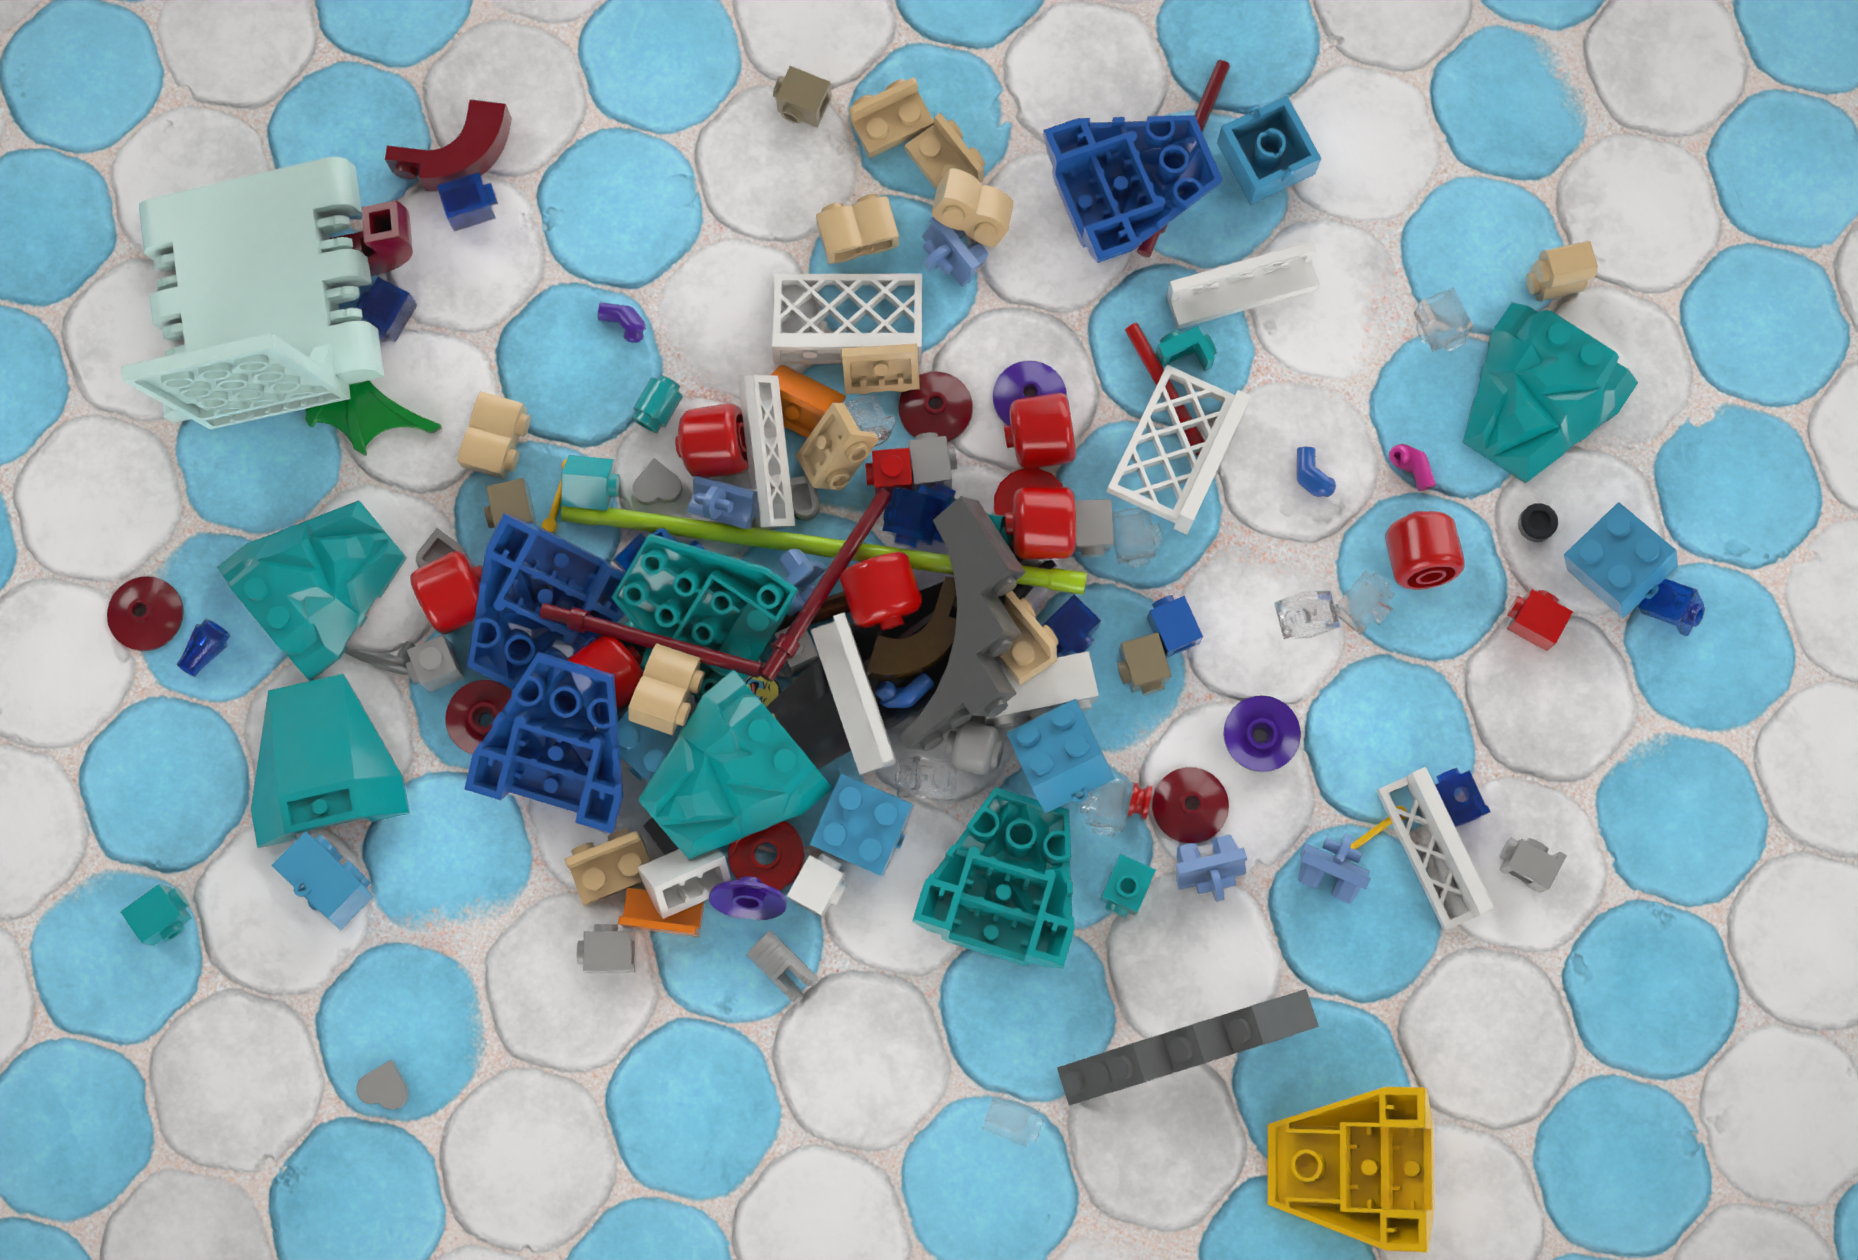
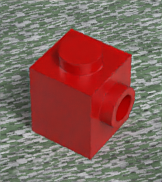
M910 449L873 450L872 463H865L867 486H875V495L880 488L890 492L892 497L913 495Z
M1532 589L1524 598L1517 596L1507 613V616L1512 618L1507 630L1548 651L1557 643L1573 611L1559 604V599L1555 595L1544 590H1538L1537 592Z

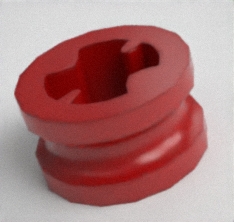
M1133 782L1127 808L1128 817L1138 814L1141 819L1146 820L1153 786L1148 785L1146 788H1140L1138 783Z

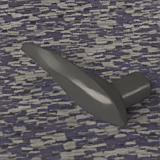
M406 641L397 656L358 649H345V654L381 669L405 675L409 674L406 663L411 661L407 649L415 647V645Z

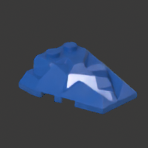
M1195 115L1148 116L1147 121L1125 122V117H1113L1112 122L1091 123L1090 118H1077L1043 130L1046 150L1053 166L1052 175L1081 246L1083 248L1087 247L1090 256L1097 263L1133 251L1222 183L1221 174Z
M503 513L485 548L467 667L514 689L539 652L567 660L601 634L590 631L579 633L568 630L565 624L540 618L542 605L547 603L568 610L576 607L589 611L590 616L618 622L625 614L611 597L623 579L625 572L610 565L603 558L533 523H527L517 517Z
M539 652L511 693L512 696L502 712L498 713L494 719L493 726L486 737L474 750L464 789L498 800H502L509 793H513L577 813L575 823L612 834L615 831L624 796L614 674Z

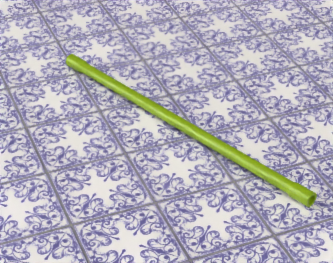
M562 506L561 509L562 522L591 526L604 525L647 532H655L660 528H664L671 535L781 551L800 549L804 554L835 558L846 541L754 527L743 529L725 523L608 507L607 511ZM862 543L852 558V561L861 562L887 553L903 552L908 556L912 569L954 575L949 555ZM1021 565L1026 573L1016 581L1017 584L1084 595L1087 572Z

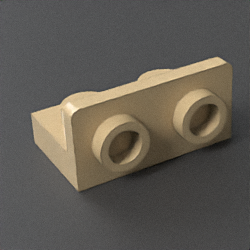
M915 78L906 81L904 79L894 81L887 86L885 91L874 96H862L849 108L850 123L869 159L918 136L934 125V121L918 92V83Z
M941 113L934 117V125L905 144L906 153L935 190H937L938 183L950 168L965 171L978 179L980 183L983 182V166H985V162L982 156L974 147L970 149L962 140L963 134L958 125L952 119L947 121Z
M917 343L842 348L845 394L856 393L866 395L871 392H905L920 389Z
M833 402L795 456L813 488L840 491L849 483L854 473L868 457L879 439L876 433L860 431L845 404Z
M1011 591L1005 595L1004 607L1021 634L1012 641V647L1004 654L997 656V659L1021 686L1057 662L1056 645L1058 644V639L1049 626L1044 625L1042 627L1034 618L1036 614L1030 603L1025 598L1019 600L1014 592Z
M629 828L621 829L608 835V842L594 847L593 842L580 845L571 850L573 856L564 859L566 866L571 871L584 906L627 890V887L632 888L643 883L638 866L650 862L651 859L642 835L638 831L630 832Z

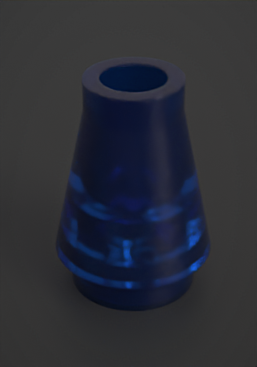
M205 618L201 625H195L185 650L177 662V666L187 674L196 677L200 670L228 647L227 641L231 635L214 621Z

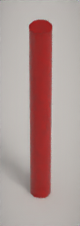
M1133 323L1125 329V332L1157 386L1164 368L1138 323ZM1169 379L1165 388L1170 400L1179 398V394ZM1184 404L1174 407L1180 423L1193 420ZM1197 426L1184 430L1190 446L1205 442Z

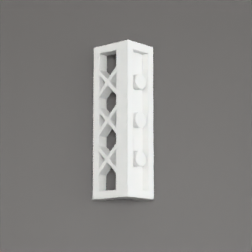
M1313 240L1170 281L1166 297L1177 330L1318 289L1320 283L1312 263L1316 252Z
M746 375L744 380L738 382L751 490L757 491L759 507L757 517L754 519L755 528L770 530L795 526L778 376Z
M843 612L833 616L834 622L811 629V633L859 775L863 776L895 765L897 761L849 620Z
M1423 767L1398 781L1376 790L1388 816L1392 820V825L1443 931L1495 909L1427 768ZM1407 786L1414 799L1410 813L1396 808L1389 793ZM1417 808H1418V810H1419V812H1420L1422 818L1415 815V814H1416V811H1417ZM1400 816L1406 817L1407 822L1405 826ZM1413 821L1427 826L1431 834L1427 848L1412 842L1409 832ZM1434 844L1436 845L1439 853L1432 850ZM1417 851L1424 854L1422 861ZM1430 856L1444 861L1448 870L1444 883L1429 877L1426 867ZM1451 879L1453 880L1456 888L1449 886ZM1434 887L1441 889L1439 896ZM1447 892L1460 896L1468 912L1450 920L1443 907Z

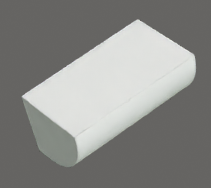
M718 848L690 860L678 849L638 866L645 889L654 907L663 919L708 900L710 890L714 886L732 881L725 856Z

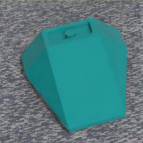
M649 534L611 598L637 629L758 662L774 637V633L777 632L790 611L798 588L766 567ZM700 662V671L705 672L704 679L698 694L692 692L691 694L701 699L705 692L731 671ZM737 673L744 682L748 678V675Z
M343 673L268 690L251 803V815L257 848L297 840L296 834L304 833L305 831L309 832L361 819L375 822L410 814L403 775Z

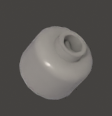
M967 721L959 726L957 732L950 731L945 752L952 754V765L955 768L986 775L992 768L998 769L1005 741L999 738V732L996 728Z

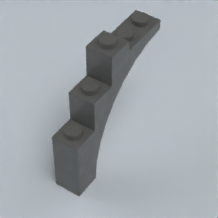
M962 496L933 519L946 545L954 572L957 596L956 631L949 662L936 692L917 719L900 735L901 740L908 749L928 751L935 748L944 740L943 735L951 728H957L965 724L972 715L989 718L999 715L1008 707L1007 702L1017 694L994 657L1007 652L1013 645L1012 641L1021 634L998 596L1011 592L1017 585L1016 581L1026 572L980 502Z
M1304 989L1057 1067L1068 1105L1070 1106L1317 1028L1319 1025L1307 990Z

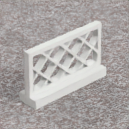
M774 274L772 333L774 364H843L842 348L917 343L918 364H922V274ZM782 286H799L805 293L792 304L782 295ZM825 286H836L842 293L830 304L818 294ZM861 286H872L879 293L866 304L854 292ZM898 286H915V294L904 304L891 293ZM812 298L823 310L813 319L809 320L798 309ZM848 298L860 308L849 320L845 319L835 310ZM884 298L897 308L886 320L873 310ZM915 304L913 313L910 308ZM782 305L786 308L784 312H782ZM792 314L805 325L797 333H781V324ZM829 314L842 325L834 333H824L817 327ZM866 314L879 325L871 333H861L854 327ZM904 314L914 323V333H898L891 325Z
M1167 365L1106 492L1175 523L1173 529L1187 535L1245 412L1251 395L1240 390L1234 395ZM1172 379L1183 384L1188 395L1170 400L1165 388L1168 380ZM1161 396L1163 403L1157 404ZM1212 397L1223 402V405L1219 412L1205 416L1198 400ZM1191 402L1198 418L1180 423L1174 407ZM1167 410L1173 426L1156 431L1150 418L1151 415ZM1215 421L1211 429L1208 423ZM1201 425L1207 438L1206 441L1190 446L1184 430ZM1147 427L1149 433L1142 435ZM1177 433L1183 449L1166 454L1159 438ZM1152 440L1159 456L1141 462L1136 446ZM1200 452L1196 460L1194 453ZM1187 456L1192 468L1191 473L1175 477L1169 461ZM1132 457L1134 464L1127 466ZM1162 464L1169 480L1151 485L1144 469ZM1137 471L1144 488L1131 491L1118 484L1123 475ZM1186 482L1183 490L1181 491L1179 484ZM1172 487L1178 500L1174 509L1159 504L1154 492Z

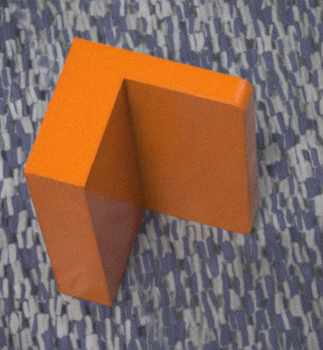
M779 365L771 374L778 376L784 427L806 438L809 437L833 402L844 404L846 398L844 394L785 365Z
M627 887L623 916H619L618 924L626 928L700 937L705 901L663 919L654 907L646 890Z

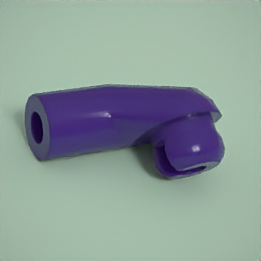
M599 303L598 321L619 323L625 329L623 337L628 342L638 343L643 340V331L646 330L645 321L634 308L627 305Z

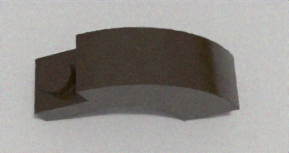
M945 576L933 616L920 632L902 639H892L878 635L867 669L868 678L880 681L907 680L917 677L921 672H928L949 655L956 631V618L951 617L952 614L957 615V596L954 578Z

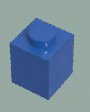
M1169 595L1152 604L1154 609L1149 610L1147 620L1153 633H1159L1166 658L1201 643L1203 635L1185 596L1174 599L1173 595Z

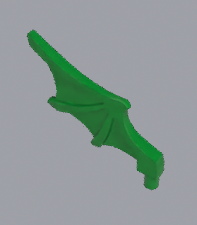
M369 380L349 384L351 399L305 409V420L309 427H314L316 423L320 422L338 428L350 440L353 449L364 456L368 455L366 451L368 443L384 431L409 427L421 429L427 433H434L442 429L441 424L419 416L386 397Z

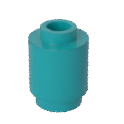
M663 375L659 379L650 378L633 407L635 413L632 420L653 433H658L661 427L665 428L683 398V395L678 391L680 385Z

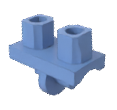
M932 217L929 228L922 235L926 242L923 248L929 254L924 260L923 265L928 271L939 267L945 275L951 273L960 286L963 287L970 283L976 270L984 264L988 257V251L982 244L977 242L966 247L961 241V238L966 234L964 231L949 228Z
M694 476L693 495L687 507V513L743 529H751L752 520L757 517L759 507L758 494L754 490L706 477Z
M800 549L787 551L779 560L780 565L788 574L784 580L798 588L791 609L788 612L790 617L794 616L798 611L800 612L815 589L812 583L827 570L821 561H810Z
M1230 834L1211 840L1214 855L1200 857L1197 844L1190 843L1177 847L1176 882L1179 890L1196 886L1198 894L1212 891L1216 902L1224 900L1223 889L1236 886L1235 877L1246 874L1245 861H1247L1245 849H1238Z
M1348 834L1343 835L1340 843L1326 837L1322 848L1335 853V855L1307 843L1304 844L1300 853L1302 863L1298 881L1317 889L1324 872L1338 877L1331 893L1334 897L1351 904L1359 893L1360 888H1367L1371 878L1368 877L1370 870L1344 860L1347 858L1359 863L1362 857V852L1350 848L1353 837Z

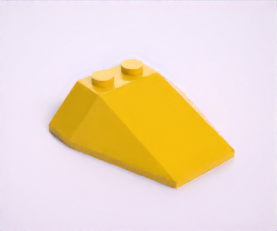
M1382 1087L1269 1123L1267 1205L1386 1251L1427 1253L1429 1251L1435 1212L1434 1126L1427 1088Z

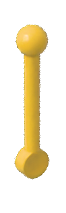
M565 459V460L562 462V465H561L562 470H563V468H564V466H565V463H566L567 459ZM561 479L549 517L544 519L541 525L543 529L554 533L558 527L555 520L562 501Z
M1396 806V808L1407 812L1405 807ZM1388 816L1354 841L1350 848L1357 850L1392 824L1391 818Z

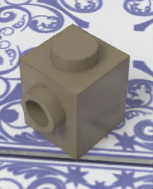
M790 66L785 77L780 76L773 90L777 111L783 118L792 123L798 124L802 121L818 128L832 97L831 82Z
M523 478L486 486L490 506H485L484 512L489 529L496 528L503 513L537 525L529 486Z
M1159 633L1122 642L1119 648L1122 661L1117 662V667L1123 685L1129 683L1132 693L1141 690L1143 695L1164 690V684L1169 682L1171 673Z

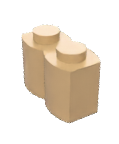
M950 168L937 185L931 214L941 224L955 230L964 231L967 236L977 243L996 247L1009 231L1014 201L1005 192L992 186L982 185L971 174L959 169Z
M868 194L859 198L856 204L843 206L841 203H833L822 208V212L816 214V223L828 264L849 261L862 255L875 254L899 246V234L888 196L878 197L877 194Z
M1583 241L1542 251L1539 259L1531 266L1530 273L1526 275L1527 288L1530 294H1535L1537 301H1543L1584 291L1588 280L1596 276L1598 269L1591 241Z
M480 391L473 407L469 427L459 450L457 462L463 468L505 479L508 472H513L517 466L519 450H516V444L520 436H526L530 426L531 416L527 415L528 410L521 402Z
M656 643L631 699L628 709V721L670 735L674 734L678 725L684 726L691 709V704L686 702L691 692L698 694L704 679L705 672L700 671V658Z

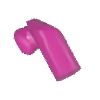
M1399 444L1391 448L1389 451L1390 462L1397 468L1413 474L1418 491H1425L1436 486L1428 458L1424 452L1405 444Z

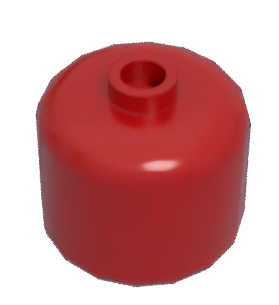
M1053 393L1021 398L1011 404L1009 408L1011 425L1004 426L1007 448L1014 447L1017 462L1022 468L1036 469L1068 464L1075 460L1077 452L1069 400L1065 394Z
M726 403L689 409L680 418L678 436L675 438L676 452L678 457L682 458L686 470L692 477L715 478L741 474L748 469L742 410L738 405Z
M1023 487L1016 491L1013 496L1012 512H1005V535H1012L1014 552L1020 559H1067L1073 555L1076 545V504L1074 493L1070 488Z
M1416 511L1391 524L1385 533V543L1394 580L1403 588L1422 590L1439 587L1457 578L1465 568L1464 555L1455 521L1446 513Z
M462 551L450 552L415 570L410 575V583L419 605L433 628L443 635L474 621L483 567L481 565L475 567L468 556Z
M903 552L887 553L858 562L847 567L840 574V582L852 619L859 627L867 628L880 625L882 631L904 624L903 617L914 613L921 607V594L909 558Z
M604 635L598 636L567 659V661L614 674L617 713L630 704L634 691L643 675V670L640 667L642 657L631 644L625 647L619 639Z

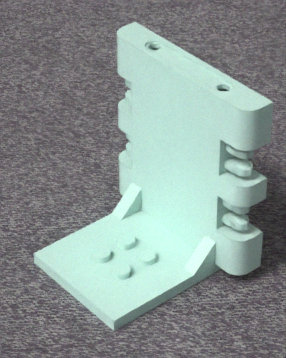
M341 157L322 158L163 195L139 203L144 254L154 260L155 270L168 271L176 269V275L157 280V291L149 296L152 324L162 330L163 339L170 341L184 339L185 345L167 349L164 357L121 366L122 380L161 402L165 419L173 423L192 419L211 430L351 399L349 384L384 377L378 329L369 322L361 321L363 317L362 309L346 308L339 310L338 304L354 301L359 298L360 286L372 284L368 257L362 252L352 249V239L346 237L329 239V234L349 228V216L362 214L356 167L349 160Z

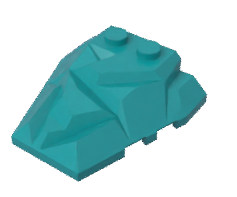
M1512 302L1490 334L1487 344L1489 348L1479 376L1481 378L1479 387L1473 399L1462 443L1526 484L1563 456L1566 451L1587 438L1595 429L1616 416L1637 386L1638 381L1629 369L1617 362L1619 355L1614 350L1553 311L1543 310L1538 312L1530 306Z
M360 500L246 543L217 566V568L228 582L231 590L273 642L290 658L309 681H312L343 656L345 649L348 648L345 646L356 628L358 626L362 627L368 618L365 616L376 598L382 597L407 557Z
M733 669L702 695L697 703V708L687 724L679 732L677 740L666 758H663L638 801L687 859L690 860L738 839L767 829L770 826L804 814L833 788Z
M994 787L967 824L963 834L955 844H952L946 852L943 861L924 882L912 922L927 931L940 934L942 939L948 943L1022 966H1029L1030 963L1043 967L1063 969L1075 930V922L1072 915L1073 881H1071L1070 871L1071 836L1069 809L1058 807L1045 813L1037 799Z

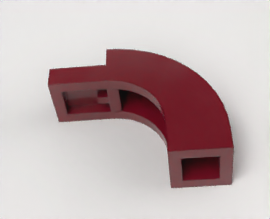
M469 99L465 125L459 136L450 144L434 150L387 145L385 161L392 173L400 178L415 179L418 176L425 191H447L465 186L480 178L498 160L508 140L512 117L505 103Z
M397 200L361 207L363 231L329 238L346 237L352 239V249L358 250L368 257L371 277L399 268L409 261L413 253L410 214L407 208Z

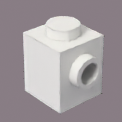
M821 854L818 859L809 855L787 894L788 899L823 918L830 904L837 906L847 889V885L842 883L845 878L844 873L838 871L841 864L824 854Z

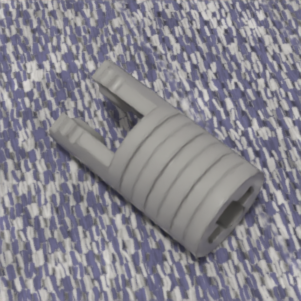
M772 930L766 933L746 954L793 1003L797 1004L803 998V993L785 974L788 969L808 987H814L819 982L818 977Z

